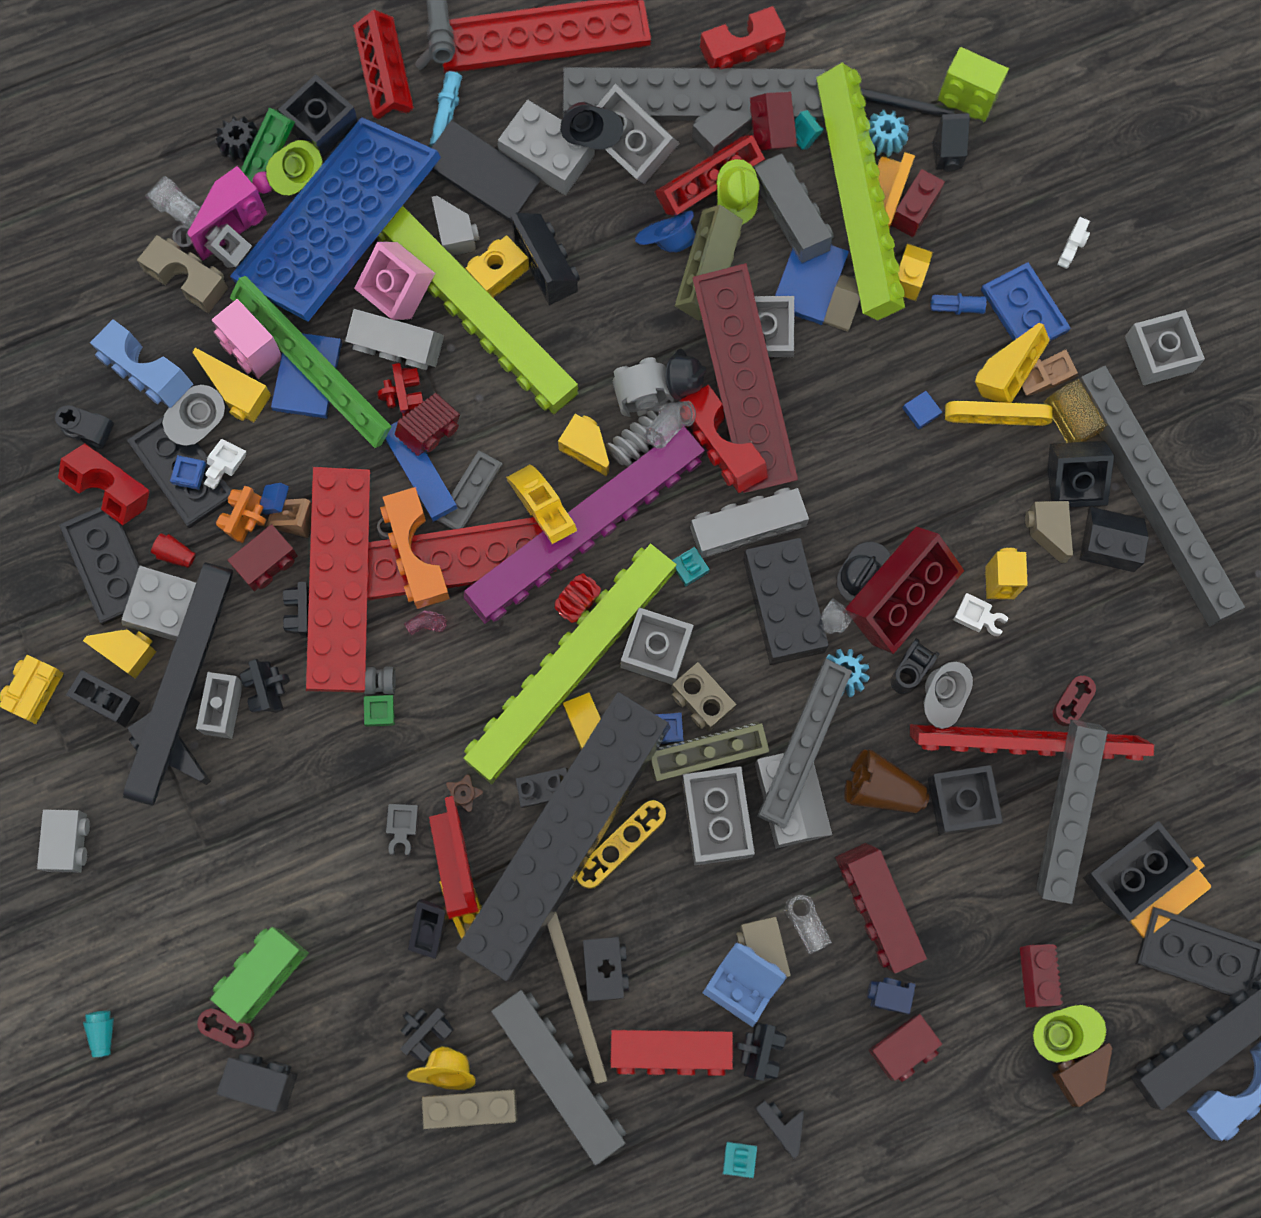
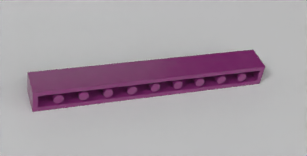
M683 425L569 511L568 515L575 523L576 532L554 544L550 542L544 531L467 588L464 591L463 598L484 624L490 620L496 622L506 614L505 608L513 602L518 605L529 596L528 591L535 585L540 588L552 578L550 576L552 572L556 569L562 571L574 561L572 559L573 556L579 552L582 554L588 552L595 545L594 540L602 535L605 538L617 528L616 523L622 519L625 521L631 519L639 511L637 507L644 502L647 505L652 503L660 495L658 491L665 486L668 489L674 486L681 479L679 475L684 471L688 470L690 473L702 463L700 459L705 450Z

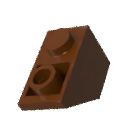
M1102 1043L1097 1050L1090 1054L1057 1064L1059 1070L1052 1073V1076L1071 1106L1080 1107L1105 1091L1112 1054L1110 1043Z

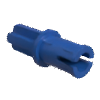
M958 293L957 296L933 295L930 306L932 311L956 312V315H960L961 312L984 314L986 310V297L962 296L961 293Z

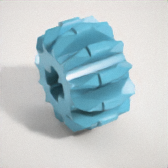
M883 110L880 112V116L873 114L870 118L869 134L877 150V157L881 152H885L887 157L891 156L892 151L898 154L902 146L907 143L908 125H904V117H895V111L887 115Z
M838 649L836 657L829 654L826 659L852 671L844 690H846L849 697H853L855 694L854 689L861 692L864 689L862 682H868L869 676L863 672L869 669V665H860L859 663L863 656L860 654L856 659L853 658L852 649L848 650L846 656H844L841 649Z

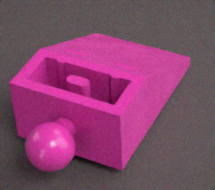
M236 166L215 181L187 232L202 261L213 254L204 246L208 241L205 236L213 226L219 227L220 225L228 224L238 234H241L250 226L260 223L264 216L267 215L259 193H268L273 188L269 185L265 171L256 173L251 183L240 168ZM221 240L219 243L221 247L226 244L224 240Z

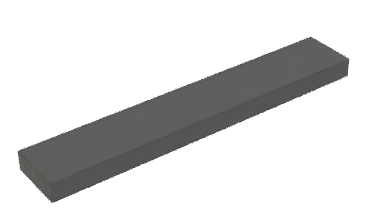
M828 659L823 661L757 815L758 817L783 829L787 827L850 678L851 670Z

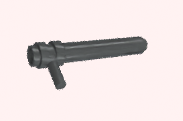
M426 0L429 22L427 38L429 44L425 52L415 61L416 67L420 70H423L432 59L438 63H447L453 58L455 53L454 33L449 21L447 0Z

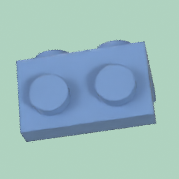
M735 943L704 989L703 994L753 1027L771 997L785 981L786 975L778 966L768 963L756 955L750 947Z

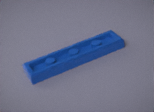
M397 421L391 425L392 428L385 440L413 488H416L418 497L434 522L458 509L457 505L426 452L424 451L419 456H416L415 452H412L407 445L403 444V441L396 438Z

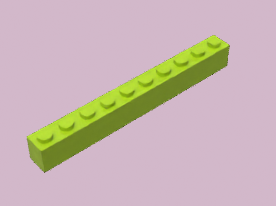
M841 63L816 78L862 312L875 320H880L905 308L903 300L905 293L899 280V264L894 256L893 248L895 244L888 226L890 219L885 211L883 202L885 195L880 187L878 178L880 171L875 163V147L869 134L870 123L864 109L866 102L860 90L861 78L855 69H851L844 63Z
M402 206L376 237L377 240L380 242H398L435 272L427 288L428 292L434 298L439 296L443 300V305L449 314L453 317L457 315L462 320L461 324L470 335L475 333L480 338L479 342L485 351L489 354L493 352L499 358L498 362L506 372L512 371L517 376L516 381L526 392L530 390L536 396L535 401L543 410L549 409L553 414H556L578 394V384Z
M651 543L646 549L640 548L631 560L634 563L628 570L623 568L613 580L616 584L609 591L606 589L602 591L595 601L597 603L595 608L591 612L586 610L577 621L579 626L573 633L568 631L558 643L561 647L554 655L550 652L540 663L541 670L535 676L531 674L521 685V688H523L521 693L517 697L511 696L502 707L504 712L498 719L493 717L483 729L486 733L480 740L474 739L464 751L466 753L464 757L465 762L489 783H494L634 621L638 608L644 609L676 572L677 564Z

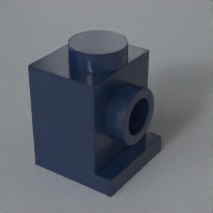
M885 977L883 982L870 981L867 998L871 999L870 1006L901 1014H910L916 984L905 983L904 987H901L902 981Z

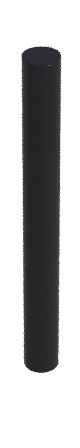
M860 88L861 94L866 101L940 117L946 114H954L955 108Z

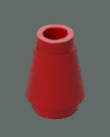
M160 533L151 549V553L156 555V559L190 568L196 557V553L192 552L170 534L166 536Z

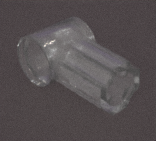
M163 176L145 195L148 201L159 211H166L188 227L192 225L200 210V207L186 197L179 187L166 176Z
M680 401L661 405L657 418L646 428L644 436L647 442L655 448H664L683 426L692 425L696 418L693 404L689 401Z
M832 598L821 614L823 629L829 634L838 632L842 635L852 621V618L845 611L846 607L834 598Z
M802 894L790 897L785 903V914L792 921L807 953L811 954L832 943L815 911L812 899ZM796 900H801L806 904V913L802 917L795 915L792 907Z

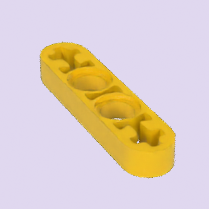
M952 401L945 404V420L956 423L1043 426L1052 423V407L1045 404Z
M654 800L644 803L592 853L583 869L592 870L597 865L592 860L597 857L601 865L608 868V870L603 873L600 868L595 873L596 881L587 880L585 882L582 880L584 877L582 869L577 877L579 884L584 888L591 889L606 879L662 825L666 816L664 806ZM647 808L652 810L658 808L660 810L658 813L660 819L658 821L651 819L646 824V827L650 828V830L645 832L643 826L635 821V819L640 817L642 822L648 815ZM630 826L636 827L640 831V838L633 843L626 841L623 836L624 830ZM610 846L615 847L619 851V858L613 863L606 862L602 857L603 850Z

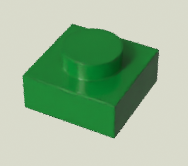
M393 695L364 696V725L366 727L395 725Z

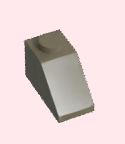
M1069 501L1034 502L1025 515L1026 527L1030 528L1031 537L1060 563H1066L1073 556Z
M773 917L741 925V932L736 933L737 942L750 947L756 955L768 963L778 966L786 977L791 976L777 918Z

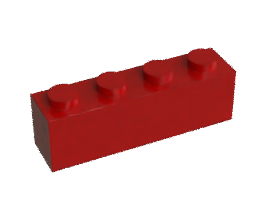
M611 1030V1068H617V1074H635V1068H647V1074L665 1075L666 1068L677 1069V1075H695V1069H707V1075H725V1069H732V1032Z

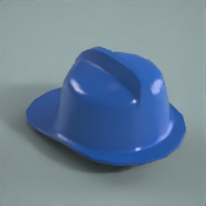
M685 211L675 217L644 228L637 234L635 238L636 243L640 245L656 243L668 252H679L693 245L696 235L691 224V220L694 217L693 211Z

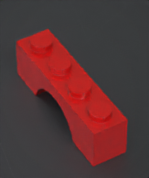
M709 385L680 400L682 412L679 415L683 424L686 427L691 426L696 441L701 447L704 445L708 450L707 455L714 466L719 465L722 469L721 474L728 486L733 485L737 492L740 493L768 477L766 462L752 443H731L718 435L717 430L725 420L723 404Z

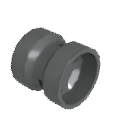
M365 666V695H375L377 692H383L385 695L395 694L396 674L394 666H385L383 669Z

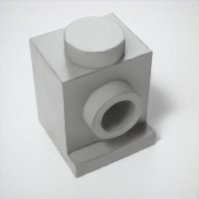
M228 224L220 225L219 227L213 226L205 236L208 241L204 246L218 257L227 268L236 267L252 247ZM221 240L226 242L225 249L219 245Z

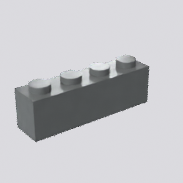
M779 154L753 166L759 181V193L800 262L804 263L830 251L831 242L834 237L830 225L828 223L824 224L821 219V213L817 204L810 201L805 184L798 181L793 164L790 161L787 162L783 154Z

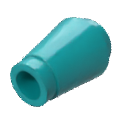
M97 1011L85 1014L86 1021L83 1022L92 1057L110 1055L114 1022L110 1011Z

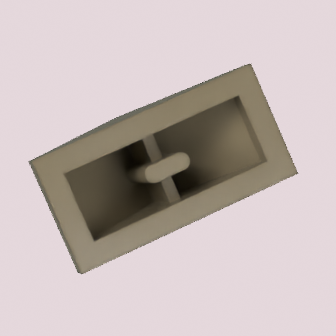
M840 275L823 321L824 324L847 332L849 331L860 301L856 279Z

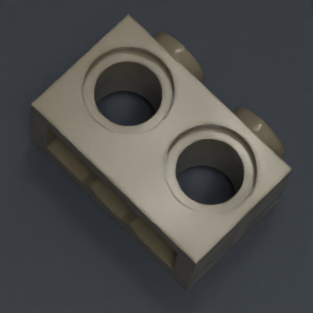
M698 662L672 684L671 690L674 692L671 695L681 708L686 706L692 712L690 717L700 729L705 727L710 732L735 710L736 703ZM689 682L696 683L700 691L694 695L688 694L684 690V685ZM708 703L715 704L719 709V713L715 716H709L704 712L703 706Z

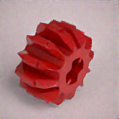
M584 573L580 574L564 588L555 601L554 609L564 619L569 620L571 623L576 622L600 595L601 588L591 577L588 578Z

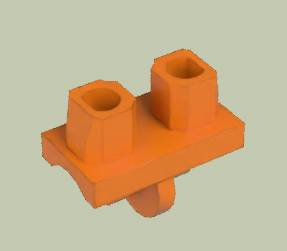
M244 486L243 490H231L228 503L234 509L231 515L220 514L216 525L235 541L243 543L248 532H252L256 524L264 526L266 523V519L260 516L264 508L259 505L262 497L247 486Z

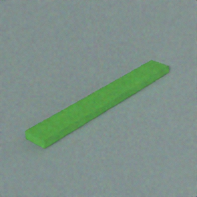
M247 276L240 277L230 296L231 300L234 302L238 299L273 336L278 348L374 448L381 446L392 426Z

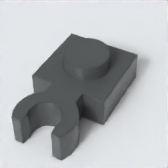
M388 804L386 833L394 835V839L390 842L388 848L390 855H395V848L398 844L405 845L406 856L411 855L412 846L408 841V835L417 836L418 805Z

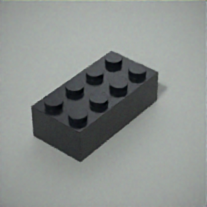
M801 538L745 550L743 561L769 664L773 665L825 653L829 645Z

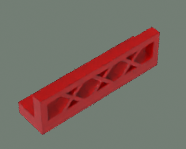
M372 10L353 27L373 117L380 119L392 109L407 114L414 108L394 19L389 15ZM369 26L370 30L366 40L364 29ZM374 46L375 54L372 62H370L369 56ZM379 69L380 77L376 85L374 79ZM384 92L386 103L380 106V99Z
M453 796L445 798L446 813L429 817L449 919L478 912L460 816Z

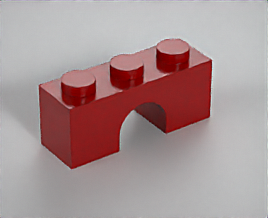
M772 6L749 15L747 30L750 35L739 38L733 36L728 31L726 24L701 33L700 49L709 67L720 68V70L730 69L735 64L743 61H752L759 55L767 52L773 53L783 47L786 31L774 7Z
M85 443L61 458L58 479L79 494L88 488L103 489L105 492L101 510L120 524H126L146 509L150 490Z

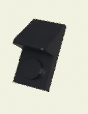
M422 899L418 900L408 947L409 951L434 959L437 958L440 953L444 929L450 920L446 907Z
M765 1100L760 1101L753 1108L788 1154L795 1159L799 1155L804 1111L802 1109L798 1110L782 1123L780 1119L784 1115L772 1101L770 1104H767Z

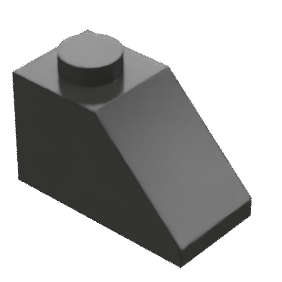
M713 109L707 115L702 114L694 121L692 139L710 157L752 130V115L750 112Z

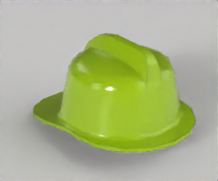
M298 140L288 144L276 152L268 161L266 177L269 185L275 192L281 195L297 193L304 188L322 166L320 152L313 144L307 141Z
M735 159L727 162L718 173V205H722L743 220L742 224L747 223L757 211L759 181L756 171L751 164L744 160Z
M1084 1005L1071 1006L1049 1013L1038 1021L1033 1033L1034 1045L1038 1052L1047 1060L1064 1062L1097 1050L1104 1042L1106 1027L1101 1015L1093 1008Z

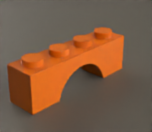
M416 488L384 496L385 506L380 507L385 524L391 523L393 532L388 533L392 549L398 548L401 558L396 559L400 575H406L409 584L404 586L408 601H414L417 609L450 599L440 565H430L422 562L411 550V542L415 531L426 522Z

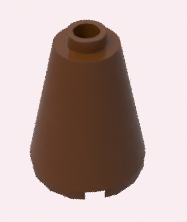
M864 749L856 757L850 771L854 772L852 781L847 780L845 785L844 797L846 802L856 806L918 813L920 809H925L929 801V794L925 785L873 750Z

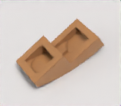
M1067 350L1043 361L1039 359L1022 385L1026 396L1047 390L1078 376V372Z

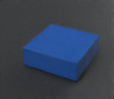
M927 391L903 406V410L918 430L942 414V411Z
M177 455L170 482L173 485L199 490L206 462Z
M283 483L265 485L259 504L264 507L261 513L268 515L282 512L289 486Z
M681 713L655 714L667 721L671 726L661 744L682 742Z

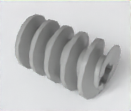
M651 410L647 411V417H639V424L634 422L630 425V430H623L621 433L622 437L615 436L613 444L606 443L608 452L619 464L629 467L632 464V458L635 460L641 458L640 451L645 454L649 452V444L655 447L658 445L657 438L662 441L667 438L664 433L666 430L663 423Z

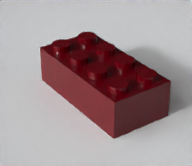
M916 526L849 603L845 611L873 646L894 654L961 576L964 569L938 533Z

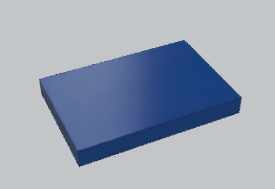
M831 245L830 251L801 263L792 249L775 296H794V316L822 325L849 251Z
M1028 262L981 287L982 293L1013 341L1038 323L1044 324L1050 341L1069 332L1071 328Z
M302 333L337 369L342 346L341 339ZM282 352L271 405L272 410L327 419L330 401Z

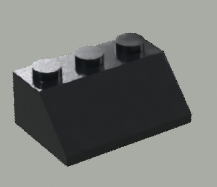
M511 214L513 240L528 257L529 269L547 303L551 305L577 293V281H580L579 274L574 266L570 267L566 259L568 256L564 246L561 243H556L554 239L556 234L552 224L549 221L545 222L541 214Z
M1157 821L1085 875L1083 879L1105 905L1127 922H1130L1198 868L1163 825Z

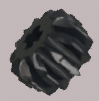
M232 116V122L228 123L223 120L222 125L224 128H216L218 137L215 138L217 147L220 148L222 156L225 158L229 157L233 163L240 158L244 163L257 136L258 128L253 121L248 122L245 116L237 121L236 117Z

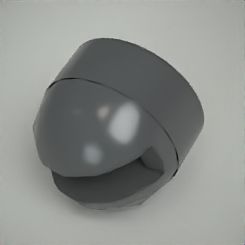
M180 225L173 231V241L180 248H189L193 245L188 234L187 244H182L181 231L188 232L190 229L186 225Z
M381 518L378 521L376 532L382 540L389 539L388 533L391 532L382 531L392 530L391 523L385 524L384 519Z

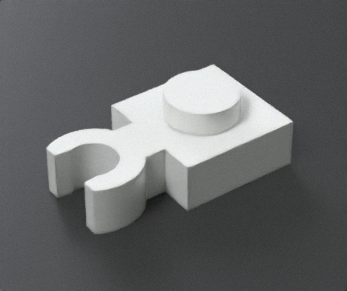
M1079 217L1058 265L1068 268L1078 246L1084 247L1090 234L1086 231L1090 221Z
M966 593L953 620L977 632L985 626L991 635L1000 636L1002 630L995 627L994 621H1000L1005 624L1008 617L1002 613H990L991 604Z

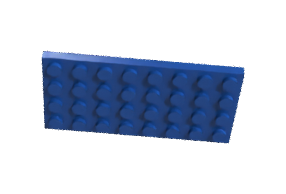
M361 117L230 277L237 283L240 277L247 276L272 303L309 321L428 175L441 156L435 149Z

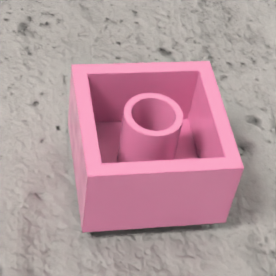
M377 242L354 289L390 319H412L435 272L398 242Z
M238 299L211 319L216 327L214 334L220 340L219 343L229 355L233 354L238 359L237 363L247 374L252 372L259 379L281 360L282 354L273 336Z

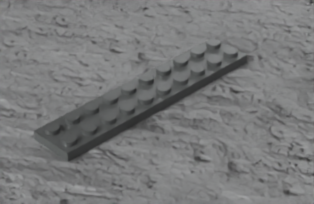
M564 68L563 114L564 110H568L573 104L578 102H587L597 106L616 84L656 121H695L700 115H707L713 109L750 112V97L764 93L791 92L794 120L800 112L808 110L812 117L816 118V122H825L816 78L825 73V69Z

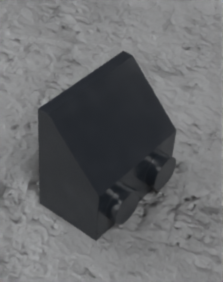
M1105 441L1050 444L1047 469L1051 501H1069V507L1108 505L1114 454Z
M1090 506L1079 560L1135 572L1145 561L1149 538L1145 519Z

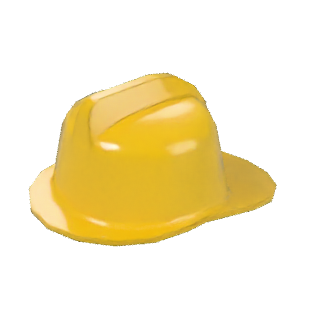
M448 1047L435 1049L430 1053L426 1067L407 1073V1078L412 1081L433 1084L451 1090L468 1089L473 1087L476 1082L474 1076L469 1072L467 1057Z

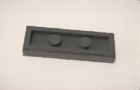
M478 450L451 494L458 509L436 521L450 530L466 528L502 469L503 463Z

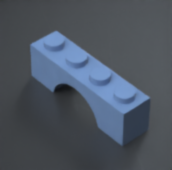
M113 319L90 342L98 351L95 356L104 365L108 366L111 363L113 365L111 368L124 379L128 376V381L140 392L143 389L147 390L145 394L156 404L163 402L171 408L193 385L185 373L164 356L150 363H138L142 345L130 331Z
M1261 1040L1250 1050L1254 1061V1076L1250 1085L1243 1092L1234 1096H1227L1218 1091L1208 1090L1187 1110L1211 1139L1221 1141L1223 1139L1225 1141L1231 1139L1239 1131L1237 1126L1244 1119L1249 1120L1260 1111Z

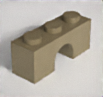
M156 235L137 259L145 273L164 285L177 274L188 275L187 281L183 284L181 290L187 300L207 313L212 310L228 289L223 279L224 275L218 269L212 266L207 268L196 255L191 252L188 255L182 252L180 246L169 238L165 241Z
M516 1089L422 1097L423 1129L507 1123L518 1120Z

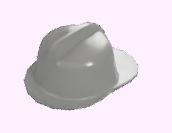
M197 385L188 389L164 414L163 428L168 438L176 444L185 446L196 444L202 440L220 422L224 415L225 405L222 396L211 386Z
M948 662L931 672L927 677L924 710L928 721L935 727L941 729L948 728L955 724L961 715L973 686L972 674L965 664Z

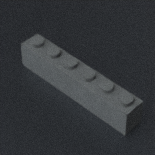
M1070 720L1036 887L1042 899L1072 904L1108 732L1100 724Z
M520 990L491 1012L596 1166L625 1144L623 1136L627 1133L617 1118L611 1121L605 1113L609 1106L600 1093L594 1096L588 1088V1085L592 1082L581 1067L576 1070L570 1060L574 1058V1055L566 1043L563 1042L559 1045L553 1034L557 1030L549 1018L546 1017L542 1020L536 1009L540 1005L532 993L529 992L525 995Z

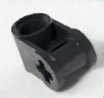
M70 405L59 408L55 415L56 423L67 437L84 442L97 449L104 448L114 426V422L105 416L90 413Z
M915 638L902 658L903 660L891 677V686L899 694L911 693L940 655L937 651L933 653L919 643L920 640ZM900 674H908L912 679V684L903 683L900 679Z

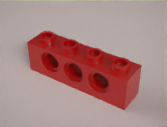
M753 135L741 136L654 191L666 214L678 215L717 190L718 173L727 162L735 159L744 160L753 167L763 161L765 158Z

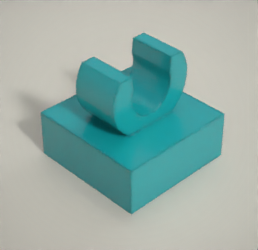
M808 110L800 112L794 120L797 144L802 150L810 148L824 131L823 127L819 126L816 118L812 117Z
M695 547L672 560L677 564L676 573L685 587L710 571Z
M726 1142L723 1174L754 1178L757 1146Z

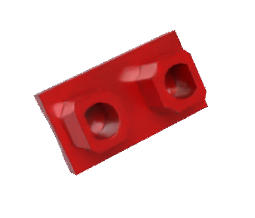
M397 363L392 364L396 387L392 386L391 380H384V388L380 389L377 395L379 400L387 401L388 408L396 407L395 400L398 399L400 412H402L403 417L410 413L411 410H414L415 407H418L419 404H422L423 396L421 392L407 394L406 387L420 385L417 368L402 369L401 364Z

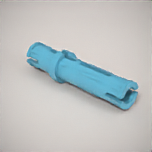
M449 71L445 74L443 90L438 96L439 108L429 144L430 148H432L446 126L453 119L455 107L458 106L459 98L457 96L462 76L456 72Z

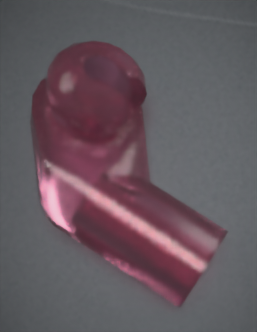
M425 610L405 622L404 625L410 635L415 634L422 628L442 632L447 626V620L442 614Z

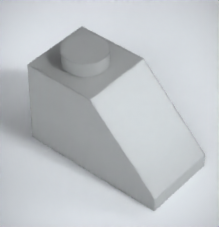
M438 196L432 197L442 246L452 256L476 251L475 241L479 240L477 225H471L469 215Z

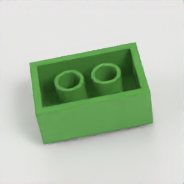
M271 927L269 930L264 929L254 940L256 946L249 954L243 953L234 963L233 967L235 970L228 978L224 976L213 988L215 994L210 1000L237 1023L250 1024L309 954L283 930Z

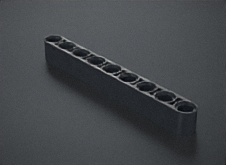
M208 562L203 564L124 788L123 798L151 806L156 802L232 581V569Z

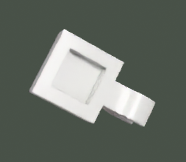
M221 439L207 458V464L210 467L205 473V476L208 478L205 480L204 485L215 489L223 473L232 476L245 459L246 451Z

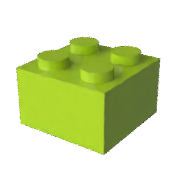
M960 47L946 74L938 101L947 107L969 113L971 118L980 119L985 122L998 97L1009 68Z

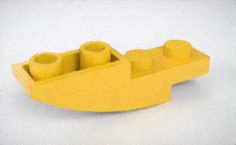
M530 464L506 477L529 514L533 515L552 544L577 531L575 523L562 506L560 498L534 466Z

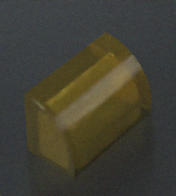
M1079 379L1060 388L1044 401L1045 405L1052 407V418L1067 443L1085 442L1099 435L1106 427L1105 422Z

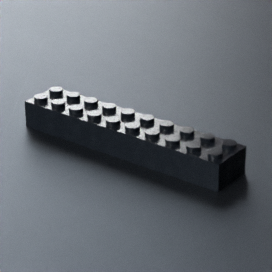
M617 692L457 946L458 950L505 981L514 980L670 730L671 726L667 721L620 692Z

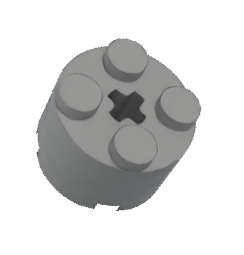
M645 358L638 365L619 367L614 370L615 377L612 382L622 415L631 417L630 412H637L638 417L646 416L648 410L656 413L667 407L666 402L669 399L671 402L674 401L666 384V367L661 363H657L655 358Z

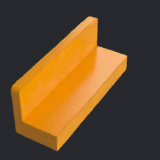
M906 152L902 162L881 157L878 164L880 187L885 195L883 200L884 207L890 219L889 228L915 155Z
M1198 857L1190 858L1198 868L1130 921L1142 938L1145 937L1152 907L1177 915L1211 888L1210 883L1199 871L1205 865ZM1158 915L1154 932L1171 919Z

